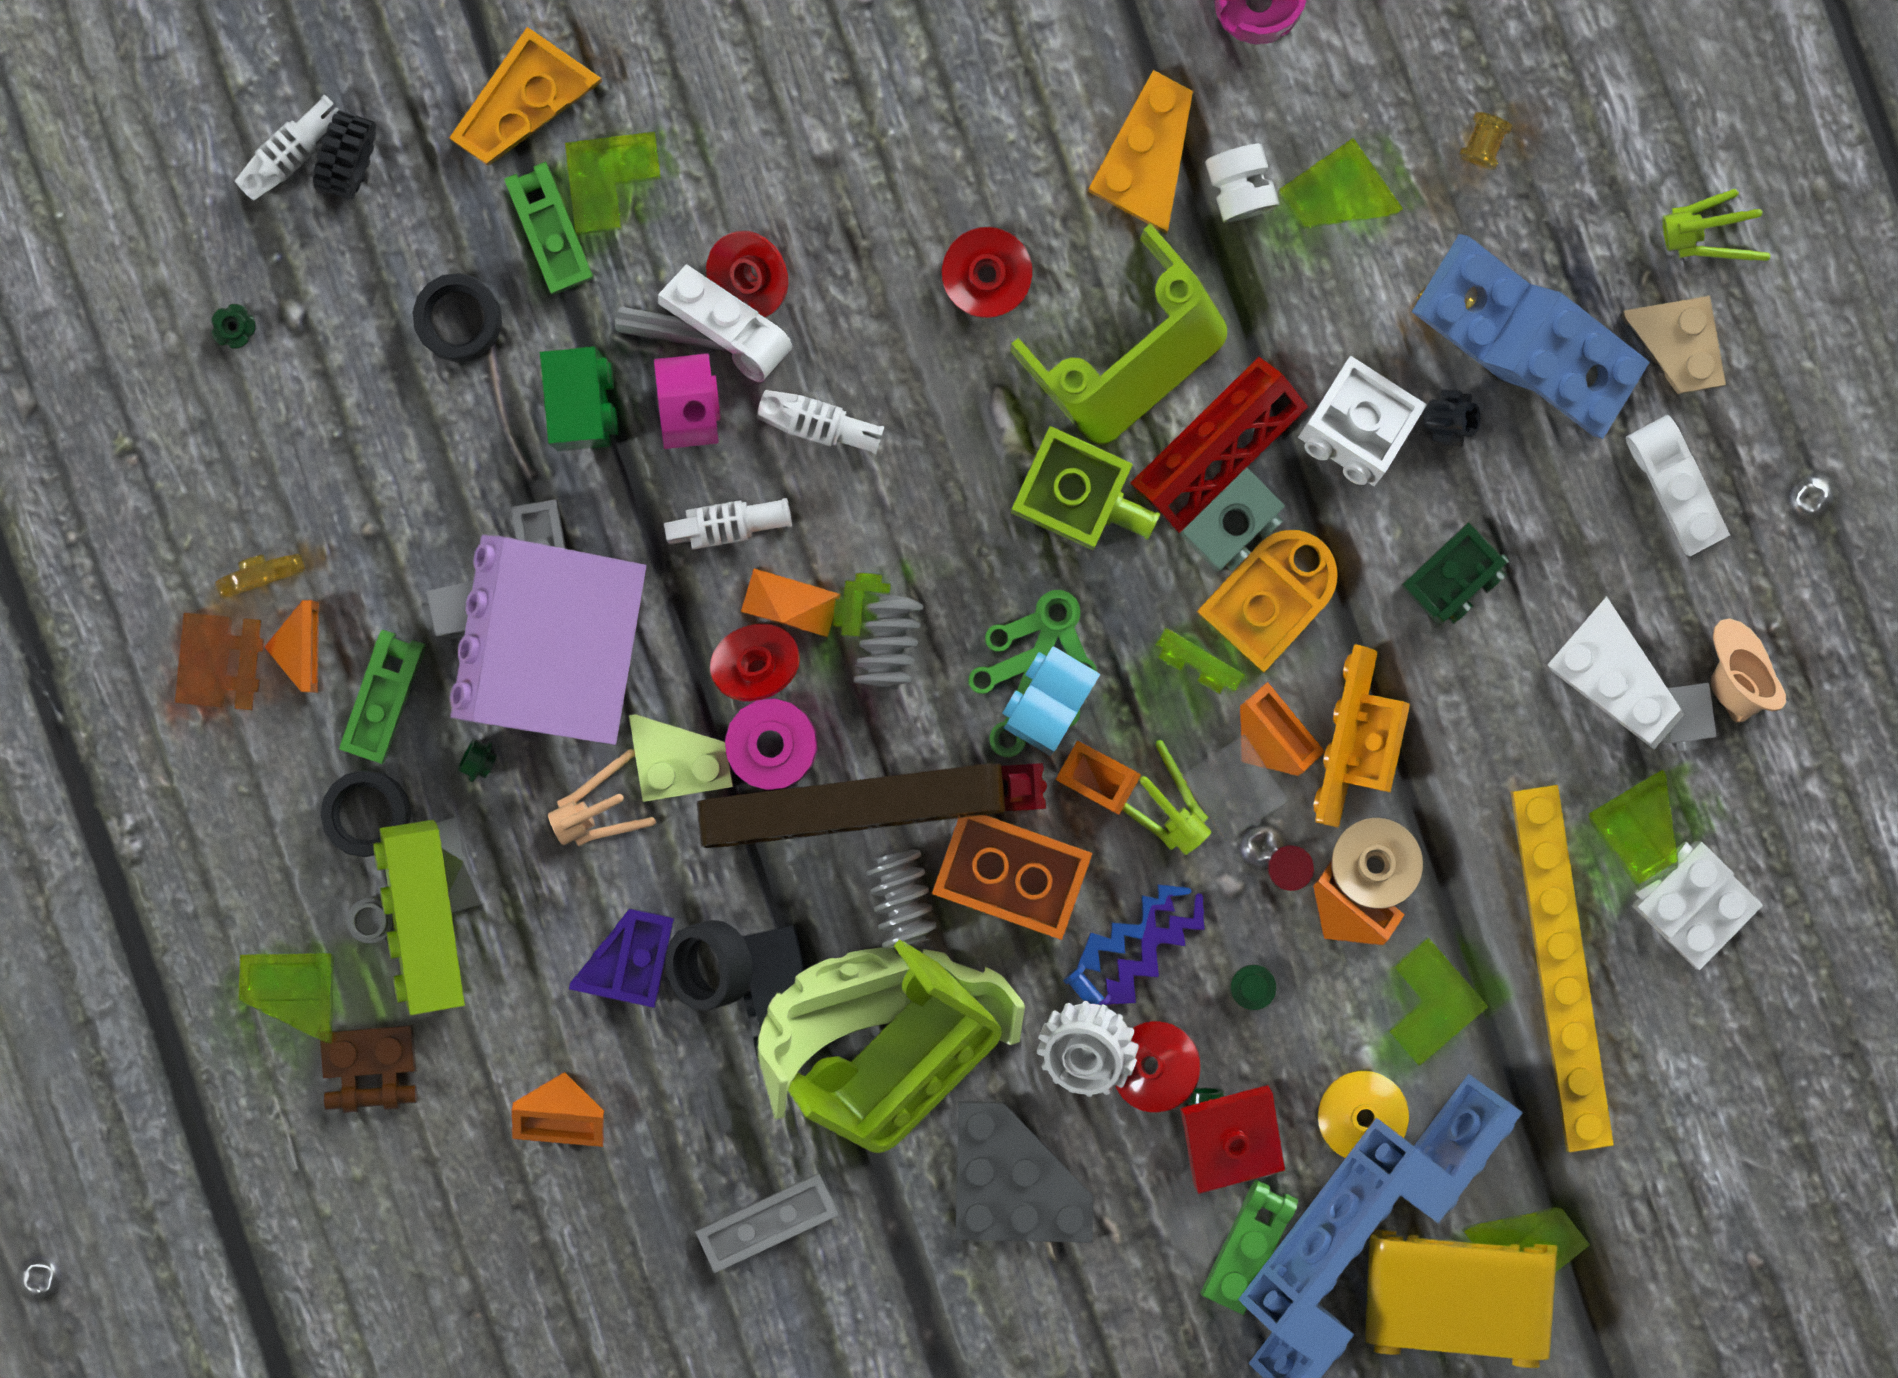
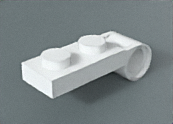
M687 264L658 294L659 305L731 352L736 367L753 381H764L792 350V343L782 329Z
M1665 415L1626 436V442L1634 460L1646 472L1686 555L1692 556L1730 536L1679 428L1669 415Z

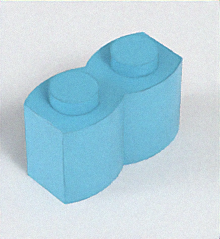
M1054 646L1047 656L1038 652L1025 674L1032 679L1024 695L1016 690L1002 712L1003 715L1009 718L1004 729L1049 756L1056 750L1100 675Z

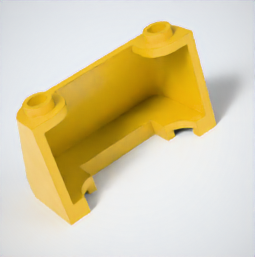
M1374 1229L1371 1233L1368 1252L1365 1342L1374 1344V1352L1399 1355L1401 1354V1348L1504 1357L1512 1358V1365L1525 1368H1539L1540 1360L1550 1359L1557 1245L1534 1243V1247H1524V1252L1519 1251L1520 1245L1518 1244L1501 1246L1418 1238V1235H1409L1407 1241H1403V1236L1396 1235L1397 1231Z

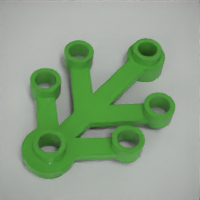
M1052 590L1045 593L1036 604L1035 613L1005 626L1001 624L991 626L986 632L985 642L995 652H1002L1008 649L1012 640L1039 630L1041 631L1033 649L989 668L982 666L972 670L968 679L970 688L978 694H986L994 688L995 684L1024 672L1017 689L1018 692L1024 695L1032 681L1031 678L1025 675L1038 652L1046 656L1048 655L1058 637L1067 655L1081 663L1088 664L1092 670L1097 672L1096 665L1087 658L1075 631V626L1080 619V606L1076 598L1067 591ZM1060 604L1066 609L1065 619L1054 621L1050 618L1049 609L1052 605ZM997 629L1003 630L1008 637L1006 644L1001 647L994 646L990 641L991 633ZM981 671L988 673L991 677V684L985 689L977 688L973 682L974 675ZM1080 709L1069 727L1075 725L1080 718ZM1006 717L1004 722L998 723L992 729L989 737L991 748L1002 757H1013L1019 754L1026 741L1016 736V743L1013 747L1004 748L1000 745L999 735L1006 730L1004 727L1009 720L1008 717Z

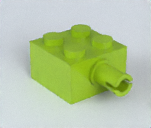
M1049 426L1011 509L1012 514L1091 550H1094L1105 525L1110 526L1111 522L1148 540L1160 516L1158 512L1155 513L1123 498L1124 493L1121 492V489L1133 466L1132 463L1052 426Z

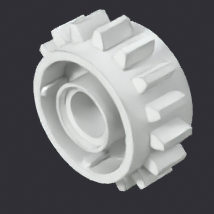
M1083 1001L1082 1004L1074 1006L1070 1003L1065 1004L1062 1013L1055 1010L1051 1013L1048 1022L1044 1023L1038 1038L1041 1042L1037 1048V1054L1044 1056V1062L1041 1067L1043 1070H1048L1055 1084L1058 1083L1071 1093L1075 1092L1092 1097L1093 1094L1102 1092L1105 1095L1110 1094L1114 1084L1121 1088L1124 1086L1128 1075L1132 1074L1137 1062L1135 1056L1139 1044L1131 1042L1134 1030L1127 1027L1122 1020L1123 1016L1121 1014L1117 1015L1108 1009L1106 1005L1090 1004L1088 1001Z

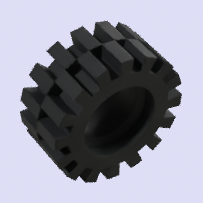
M338 110L337 114L333 115L332 123L329 122L327 126V134L322 138L321 150H318L317 154L318 162L314 167L315 175L313 177L315 189L348 200L355 197V193H358L361 181L363 182L365 178V170L369 167L371 161L369 159L370 154L374 150L375 145H373V142L376 139L375 131L377 128L374 121Z

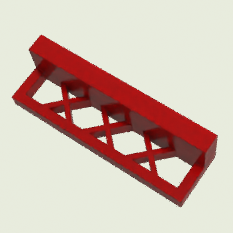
M1258 357L1130 484L1158 510L1175 531L1180 533L1292 424L1308 406L1281 372ZM1284 394L1290 403L1277 416H1269L1271 405ZM1255 428L1253 440L1246 447L1237 448L1238 437L1246 429ZM1222 460L1220 472L1213 479L1204 480L1206 468L1213 461ZM1190 492L1188 503L1175 515L1168 506L1181 493Z

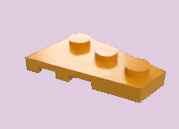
M526 27L449 139L485 165L490 166L602 83L603 80L529 27Z
M1153 70L1088 188V192L1147 224L1151 223L1154 228L1165 234L1168 233L1193 91Z

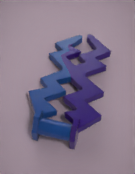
M1158 884V899L1141 895L1142 922L1139 925L1111 923L1110 938L1089 933L1078 965L1063 979L1066 985L1069 984L1083 1001H1088L1090 1004L1136 1003L1134 976L1159 977L1157 945L1165 943L1186 946L1183 929L1205 930L1203 895L1201 893L1195 895L1193 918L1169 915V929L1156 927L1155 910L1176 912L1171 897L1188 895L1192 890L1187 887ZM1124 935L1140 939L1141 961L1117 959L1119 982L1105 978L1107 995L1103 997L1083 971L1089 969L1101 972L1098 950L1125 954Z

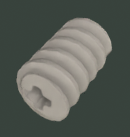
M868 592L878 598L879 602L865 605L864 610L875 616L876 620L863 622L862 629L874 636L870 639L861 640L859 647L870 652L871 655L858 658L856 664L867 670L868 674L855 676L853 682L898 689L899 684L912 682V676L900 669L901 666L915 663V659L904 653L903 650L918 644L917 640L906 634V630L920 628L921 623L909 617V612L923 610V605L911 598Z
M912 849L867 859L877 861L878 863L866 871L867 877L879 878L882 881L870 889L871 895L885 897V901L874 907L875 913L889 914V918L879 924L878 928L880 931L893 932V936L882 943L885 949L895 948L894 945L899 939L908 945L930 940L932 938H927L925 935L937 928L935 921L922 920V916L933 910L932 904L918 902L920 897L929 892L928 886L914 884L915 880L925 874L924 868L910 866L911 862L921 857L920 850Z

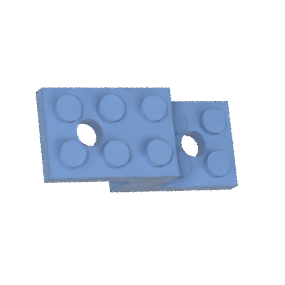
M1462 234L1457 236L1412 310L1413 314L1499 379L1533 390L1589 434L1601 439L1605 437L1650 363L1563 293L1528 283L1471 237ZM1474 286L1477 290V300L1471 308L1467 309L1464 302L1465 295ZM1596 365L1598 370L1597 379L1592 386L1587 387L1586 375L1589 369Z

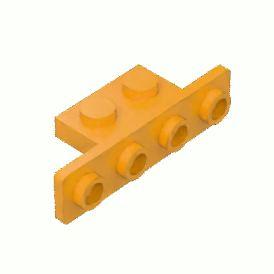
M1355 644L1352 654H1349L1345 660L1343 677L1346 682L1343 696L1337 701L1334 708L1333 720L1336 727L1333 741L1328 744L1324 753L1323 763L1326 769L1324 782L1314 798L1315 822L1337 828L1340 825L1349 784L1391 793L1410 703L1369 695L1377 651L1366 646Z

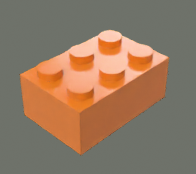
M987 815L958 818L932 894L1062 940L1093 853Z

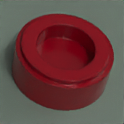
M1286 845L1276 849L1271 854L1267 864L1269 878L1277 887L1287 891H1295L1305 887L1310 882L1314 873V864L1306 850L1298 846Z

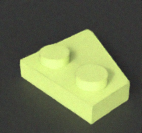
M636 714L629 715L643 802L734 787L724 741Z

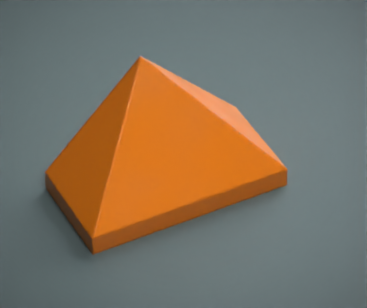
M754 568L741 612L828 638L841 594Z
M302 600L264 648L301 692L318 693L319 602L312 600Z
M1268 682L1240 705L1242 762L1299 776L1325 753L1320 744Z
M1077 740L1055 780L1119 815L1141 774Z
M1331 861L1313 885L1324 939L1384 945L1405 915L1395 906L1373 909L1363 907L1350 900L1340 890L1334 879Z
M564 1072L513 1102L512 1139L603 1147L604 1110Z

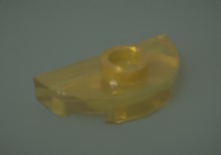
M301 554L283 556L266 561L264 555H258L238 562L240 570L215 581L219 597L226 599L302 573L305 570Z

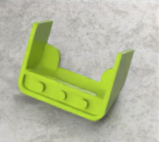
M1151 223L1144 228L1140 240L1166 269L1156 283L1155 297L1158 304L1169 317L1100 376L1090 363L1081 358L1072 357L1061 361L1048 372L1019 337L1011 343L1010 352L1088 441L1095 444H1108L1117 439L1219 351L1227 338L1226 322L1203 285Z
M900 939L894 947L909 966V970L902 981V990L911 1002L852 1062L839 1056L823 1058L813 1066L806 1076L797 1072L788 1089V1092L806 1118L874 1153L888 1151L899 1144L997 1045L1002 1035V1029L994 1017L937 961Z

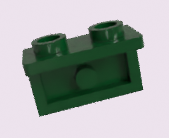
M1468 522L1407 578L1401 586L1437 625L1444 623L1447 619L1455 624L1473 607L1469 599L1480 588L1488 593L1507 575L1502 568L1510 560L1504 554L1499 555Z

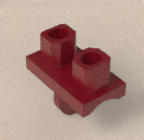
M1043 763L1001 766L1005 811L1046 809V800L1043 794L1047 789V783L1042 778L1044 772Z

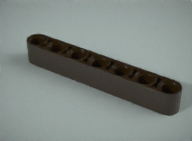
M980 764L711 798L698 801L697 811L701 848H721L996 814L1005 811L1001 764Z

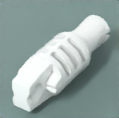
M323 95L321 100L296 123L293 120L286 122L254 152L255 155L235 179L238 187L249 198L256 200L279 183L288 179L316 152L315 149L318 146L315 143L327 132V126L329 122L332 123V117L335 113L337 114L339 108L335 107L324 119H321V115L334 104L326 95Z
M770 390L764 391L757 413V419L788 434L827 446H836L837 442L870 451L873 454L877 453L884 426H877L845 416L846 411H843L841 407L802 395Z
M787 498L747 506L746 502L740 500L686 510V519L664 523L668 544L691 542L692 550L745 541L749 537H753L752 532L792 526Z

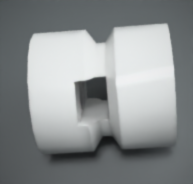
M1250 144L1231 149L1210 157L1205 161L1212 186L1218 187L1221 190L1216 200L1223 223L1248 219L1279 207L1280 204L1273 181L1264 178V174L1269 167L1262 144Z

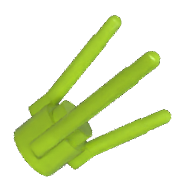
M1737 189L1717 194L1689 206L1672 208V214L1663 215L1662 217L1667 251L1678 250L1679 258L1704 256L1750 261H1769L1771 258L1768 252L1696 246V242H1701L1705 239L1704 229L1743 222L1762 216L1763 212L1761 209L1740 211L1702 219L1701 214L1693 215L1736 198L1739 194Z
M1157 740L1155 746L1190 813L1185 807L1177 811L1146 776L1140 778V783L1169 816V819L1164 824L1169 831L1163 829L1128 803H1125L1122 811L1159 837L1170 850L1177 846L1184 855H1187L1212 833L1204 823L1209 817L1198 806L1164 742Z

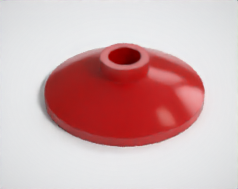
M979 227L963 233L950 245L942 264V281L948 297L959 309L975 317L994 318L1011 312L1024 300L1032 282V263L1025 246L1014 235L995 227ZM991 267L996 273L995 279L989 283L982 282L978 277V272L981 268Z
M735 231L720 238L711 248L706 263V276L709 280L756 310L764 318L779 309L785 300L788 290V272L780 252L768 239L751 231ZM751 266L756 270L758 278L752 274Z
M752 624L733 631L717 645L711 657L710 673L716 687L727 697L739 701L763 700L782 691L792 681L799 667L800 653L794 638L784 629L770 624Z
M1160 1021L1139 1024L1133 1027L1134 1033L1131 1038V1042L1139 1044L1135 1056L1137 1062L1132 1074L1128 1075L1124 1086L1121 1088L1115 1085L1120 1096L1136 1109L1151 1113L1173 1110L1183 1104L1197 1086L1201 1069L1198 1050L1189 1035L1175 1025ZM1154 1057L1158 1062V1069L1154 1074L1149 1075L1145 1071L1144 1065L1149 1058Z

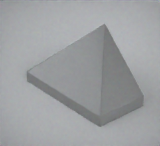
M458 817L436 823L440 833L451 913L483 904Z

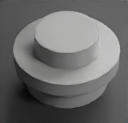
M365 898L356 902L349 910L347 926L352 936L358 941L376 943L386 938V932L391 931L393 917L392 914L384 915L380 899Z

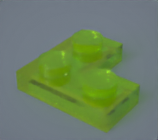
M646 132L565 143L576 234L582 235L622 230L617 185L662 179L656 133Z
M1429 937L1423 939L1392 966L1422 1000L1388 1029L1389 1033L1418 1066L1424 1063L1488 1008L1486 1003Z

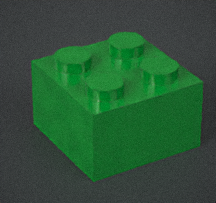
M595 346L539 352L548 444L557 451L612 446L611 435L618 434V419L616 408L612 407V403L607 402L606 390L614 389L611 362H608L607 357H603Z

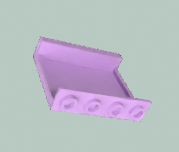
M481 535L480 545L474 554V567L476 570L473 588L466 601L468 617L465 635L458 647L460 664L457 682L453 685L450 694L452 706L450 718L616 745L647 565L507 537Z

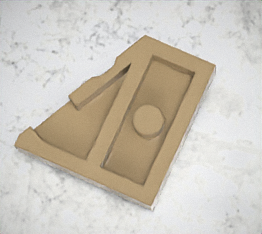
M1710 296L1621 312L1624 323L1627 326L1630 325L1644 344V350L1654 363L1659 364L1665 372V378L1677 394L1726 385Z

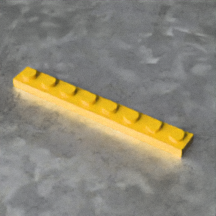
M1558 785L1511 791L1565 1148L1567 1152L1614 1146Z

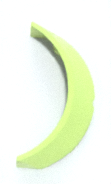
M893 948L864 949L849 952L841 958L826 959L798 974L792 986L782 995L777 993L772 999L759 1034L758 1059L775 1120L785 1117L788 1089L797 1072L811 1056L829 1043L847 1034L872 1026L889 1024L911 1002L902 990V981L909 970V966ZM923 949V954L937 961L994 1017L1002 1029L1000 1041L1008 1045L1020 1042L1025 1005L1002 975L985 967V971L982 973L968 966L952 962L946 953Z

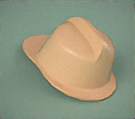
M1730 618L1719 621L1714 627L1713 641L1720 660L1711 676V689L1715 697L1726 708L1732 720L1739 723L1744 722L1763 709L1768 711L1781 710L1786 704V694L1776 677L1769 656L1760 639L1740 621Z

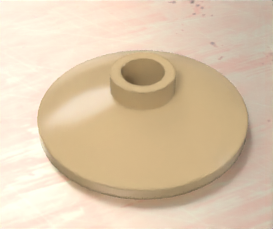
M1368 818L1356 822L1341 834L1332 853V872L1338 887L1350 900L1363 907L1384 909L1403 902L1414 892L1421 879L1423 858L1416 839L1405 827L1389 819ZM1369 858L1380 860L1382 863L1380 873L1375 874L1368 870L1367 861Z

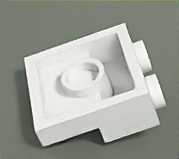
M1350 356L1298 438L1305 442V450L1312 457L1318 460L1330 458L1343 466V474L1351 482L1358 485H1365L1368 482L1375 486L1389 468L1427 404Z
M1694 841L1691 845L1687 842L1682 843L1668 857L1667 862L1671 866L1659 878L1653 874L1639 886L1635 892L1639 898L1632 904V907L1695 969L1700 970L1763 904L1733 876L1734 873L1703 842Z

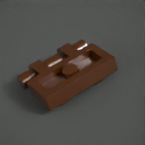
M413 1025L320 1033L323 1079L341 1077L342 1083L341 1091L324 1092L325 1110L343 1109L344 1113L358 1112L359 1107L384 1106L385 1110L399 1109L400 1104L417 1103L416 1085L399 1086L398 1075L400 1072L416 1071ZM382 1074V1087L358 1088V1076Z

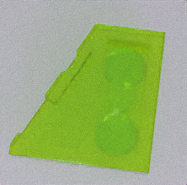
M1354 138L1278 190V194L1303 229L1395 216L1403 210V207Z
M1663 769L1588 813L1589 822L1639 891L1678 868V855L1669 801L1667 775Z
M332 953L240 955L239 1001L324 1043H332L334 956Z
M1560 1207L1468 1225L1462 1229L1471 1243L1501 1246L1518 1244L1520 1245L1519 1251L1524 1252V1247H1534V1243L1557 1245L1556 1271L1590 1245Z

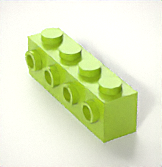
M434 819L379 828L381 842L373 843L377 870H386L388 886L380 888L384 915L392 914L394 931L386 933L391 959L399 958L401 974L393 976L397 1002H405L410 1015L465 1006L439 828Z

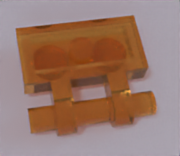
M184 613L175 703L223 707L225 690H235L234 709L252 710L254 692L259 693L260 679H256L258 652H263L264 638H260L261 620L243 618L242 636L231 635L232 617ZM229 649L240 650L237 677L227 676Z

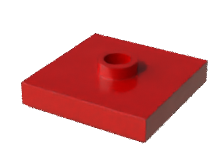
M1268 1085L1181 1108L1193 1183L1198 1194L1285 1171L1273 1092Z

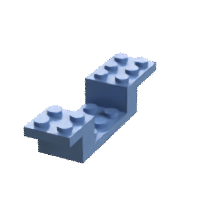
M1468 1074L1414 1146L1376 1118L1238 1299L1272 1332L1248 1364L1263 1378H1322L1331 1364L1344 1353L1347 1343L1354 1335L1319 1303L1323 1296L1331 1292L1339 1275L1349 1262L1360 1254L1365 1241L1377 1225L1389 1216L1393 1204L1400 1195L1439 1223L1445 1214L1455 1207L1459 1196L1473 1177L1483 1170L1487 1159L1498 1144L1512 1132L1514 1124L1522 1112Z

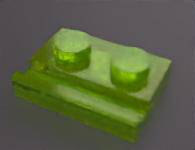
M1168 628L1162 630L1153 645L1161 650L1158 656L1160 660L1179 671H1182L1185 665L1200 673L1197 682L1219 695L1224 688L1230 692L1236 691L1245 676Z

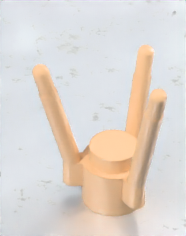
M629 749L619 758L615 759L571 795L558 800L559 808L548 813L552 829L563 846L574 840L578 846H581L594 839L635 831L656 824L655 818L649 817L589 830V828L595 826L593 816L621 803L624 799L623 795L616 794L590 807H587L584 801L576 804L635 756L634 749Z

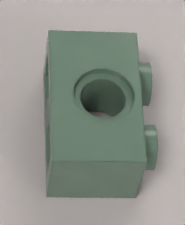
M1245 468L1180 535L1217 573L1225 565L1233 571L1251 553L1245 546L1257 534L1265 539L1283 522L1278 513L1285 505L1248 468ZM1237 511L1245 516L1247 530L1243 535L1233 536L1224 529L1223 518L1226 513Z

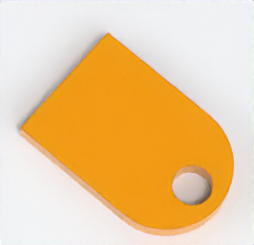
M1300 530L1276 532L1262 540L1196 612L1255 667L1264 673L1330 601L1337 584L1335 559L1324 542L1308 532ZM1301 546H1310L1319 555V564L1311 572L1301 571L1294 563V554Z

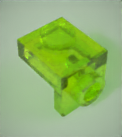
M855 573V581L845 580L844 600L835 599L833 626L842 627V637L861 638L864 593L873 592L891 595V584L882 583L883 575Z

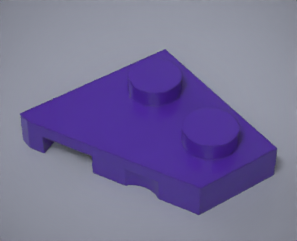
M630 908L608 937L596 949L580 972L572 979L569 984V990L655 1008L666 962L665 956L675 918Z

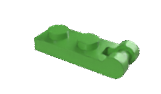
M545 161L533 166L535 170L521 177H518L516 173L504 178L550 293L554 296L595 278L552 173ZM542 187L546 198L529 204L526 194Z
M384 629L381 630L339 750L385 764L417 669L423 659L426 644L416 640L407 643L396 639L395 633ZM389 656L403 660L399 673L385 668Z
M1255 1180L1251 1185L1200 1292L1203 1297L1242 1315L1245 1314L1247 1308L1238 1299L1272 1256L1287 1223L1292 1219L1298 1205L1297 1198L1286 1193L1282 1196L1269 1191V1185L1259 1180ZM1261 1208L1273 1212L1268 1224L1255 1218Z

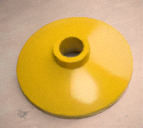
M1354 1071L1342 1075L1328 1086L1320 1100L1318 1107L1320 1132L1329 1147L1344 1158L1348 1156L1370 1127V1125L1361 1126L1358 1124L1357 1115L1361 1110H1370L1373 1113V1121L1378 1118L1403 1138L1407 1132L1409 1110L1406 1099L1394 1082L1379 1073Z

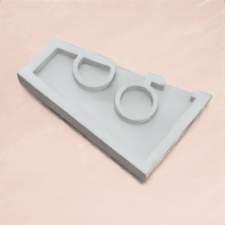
M1607 596L1548 664L1553 673L1653 749L1660 744L1684 716L1681 708Z

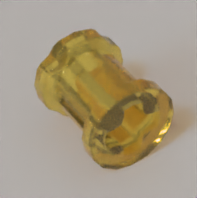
M1475 112L1472 119L1475 122V126L1467 146L1461 148L1459 157L1473 165L1496 170L1498 165L1496 156L1505 134L1511 133L1513 126L1497 116L1484 112Z

